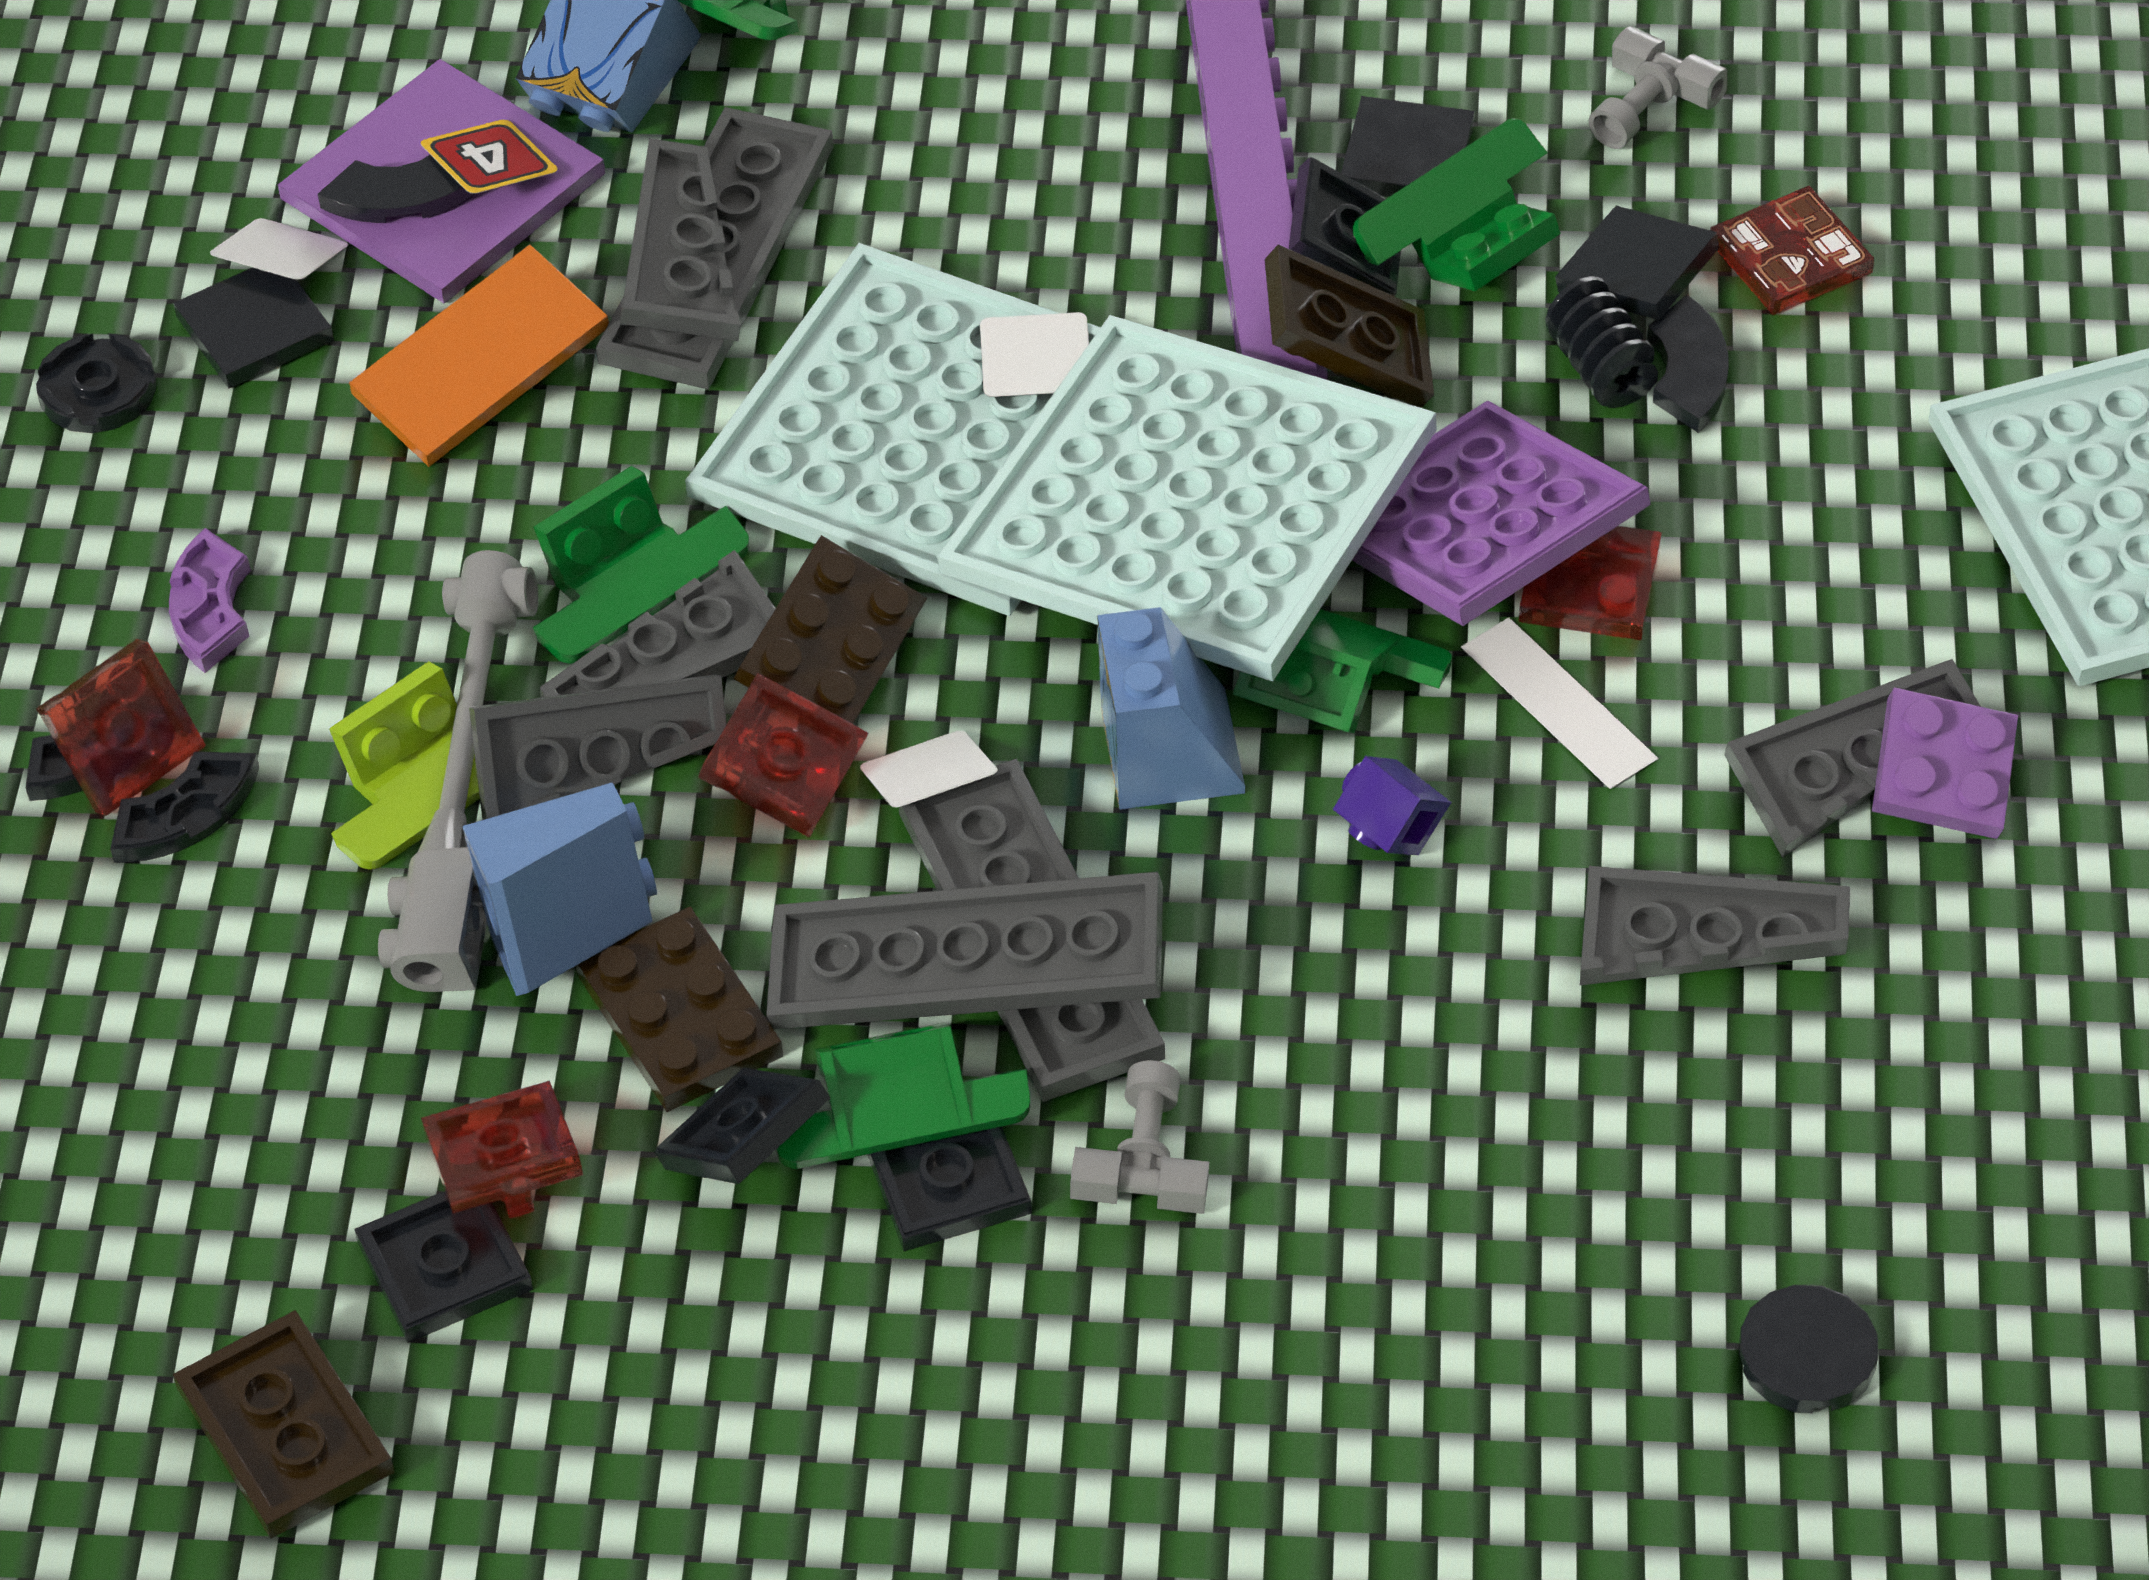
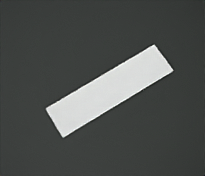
M1509 617L1461 646L1467 654L1609 789H1612L1659 759Z

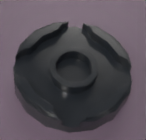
M108 333L109 339L101 338L94 340L93 334H87L70 339L56 346L40 364L38 369L39 379L36 384L40 407L51 422L69 431L97 433L115 430L135 420L151 404L157 386L150 355L140 343L124 335Z
M1792 1285L1768 1293L1750 1308L1740 1330L1739 1356L1744 1365L1743 1372L1749 1385L1769 1403L1794 1413L1813 1414L1814 1408H1826L1831 1406V1411L1848 1406L1867 1390L1877 1367L1878 1334L1867 1312L1847 1295L1824 1286Z

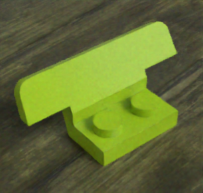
M430 661L329 728L353 786L373 804L331 833L337 848L364 869L380 868L424 838L435 812L439 809L457 703L443 669ZM475 754L465 809L480 799Z

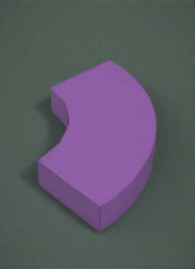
M206 528L189 543L177 560L170 578L171 589L169 597V614L176 639L185 655L204 673L249 637L246 622L233 609L232 604L237 586L251 571L246 555Z

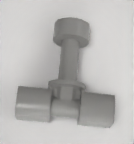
M1629 26L1618 35L1612 45V67L1634 76L1636 86L1622 100L1614 97L1605 99L1589 116V126L1593 135L1602 144L1613 149H1620L1637 134L1640 129L1638 115L1652 101L1665 103L1676 95L1707 110L1712 109L1719 103L1727 90V69L1695 54H1690L1683 61L1665 53L1664 40Z
M1147 1060L1135 1063L1129 1068L1125 1099L1129 1105L1136 1109L1132 1138L1122 1141L1118 1145L1117 1151L1075 1147L1070 1181V1199L1117 1204L1119 1192L1158 1196L1157 1209L1204 1214L1210 1162L1171 1158L1168 1148L1159 1142L1162 1113L1173 1109L1178 1101L1180 1074L1174 1067L1160 1061Z

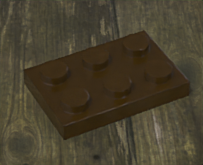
M1279 244L1264 259L1273 345L1281 348L1288 354L1300 356L1330 369L1338 376L1348 377L1373 388L1388 398L1398 399L1412 406L1422 408L1434 396L1423 309Z
M821 535L733 679L842 743L922 609L927 597Z
M691 906L628 935L576 965L577 976L666 1112L725 1085L742 1068L757 1070L783 1057L782 1041Z
M296 1310L173 1374L177 1390L270 1539L395 1473L391 1456Z

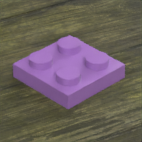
M1894 687L1887 699L1872 812L1997 839L2004 829L2018 715Z

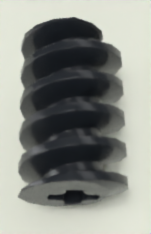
M1595 276L1581 278L1569 284L1555 297L1548 308L1545 318L1546 330L1557 342L1560 350L1569 358L1570 364L1580 374V378L1586 386L1591 389L1592 395L1599 404L1608 408L1624 407L1636 402L1647 394L1658 381V370L1652 364L1655 350L1648 341L1643 340L1642 332L1636 325L1632 324L1629 314L1620 308V302L1614 294L1609 293V287L1604 280Z

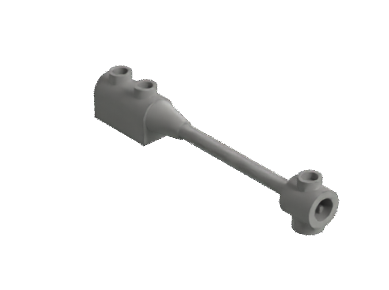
M485 550L469 555L463 563L461 577L445 578L443 582L442 597L444 609L448 615L455 616L458 625L469 632L470 636L440 805L431 820L418 852L410 860L407 876L391 877L389 880L388 905L392 915H400L398 929H382L378 938V955L382 967L391 968V974L398 983L416 991L476 990L487 923L462 827L467 825L464 811L474 759L469 707L483 705L494 638L510 633L516 625L517 617L534 616L538 607V585L532 567H523L514 557L499 551Z

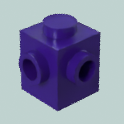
M1365 756L1362 762L1355 765L1346 775L1342 784L1343 793L1333 810L1351 824L1348 832L1367 847L1375 850L1383 849L1387 853L1419 855L1452 802L1397 759Z

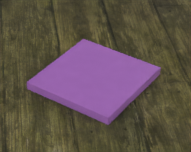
M439 59L280 182L278 189L280 198L445 304L605 174L604 159ZM498 120H509L557 166L555 173L476 193L458 206L426 218H422V213L405 216L386 217V223L361 222L343 218L321 209L318 199V193L355 160L373 166L398 167L417 162L430 155L421 146L422 140Z
M1486 401L1432 436L1352 561L1464 626L1651 505L1648 487L1494 403Z

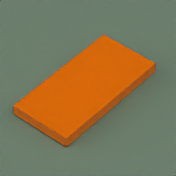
M528 245L350 381L351 394L430 467L604 332L609 324L608 315L534 247Z

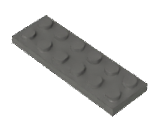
M724 107L704 147H707L717 197L716 211L719 226H722L725 240L724 254L727 269H730L733 282L732 296L735 310L738 309L740 325L742 326L834 145L831 130ZM622 298L596 347L598 364L709 390L734 341L620 324Z
M1017 758L996 765L998 771L994 775L899 807V815L937 891L1079 879ZM1142 999L998 1011L1042 1102L1127 1073L1129 1068L1135 1063L1165 1059V1043Z
M1148 872L774 905L767 1018L773 1029L1160 998L1163 885L1159 873Z

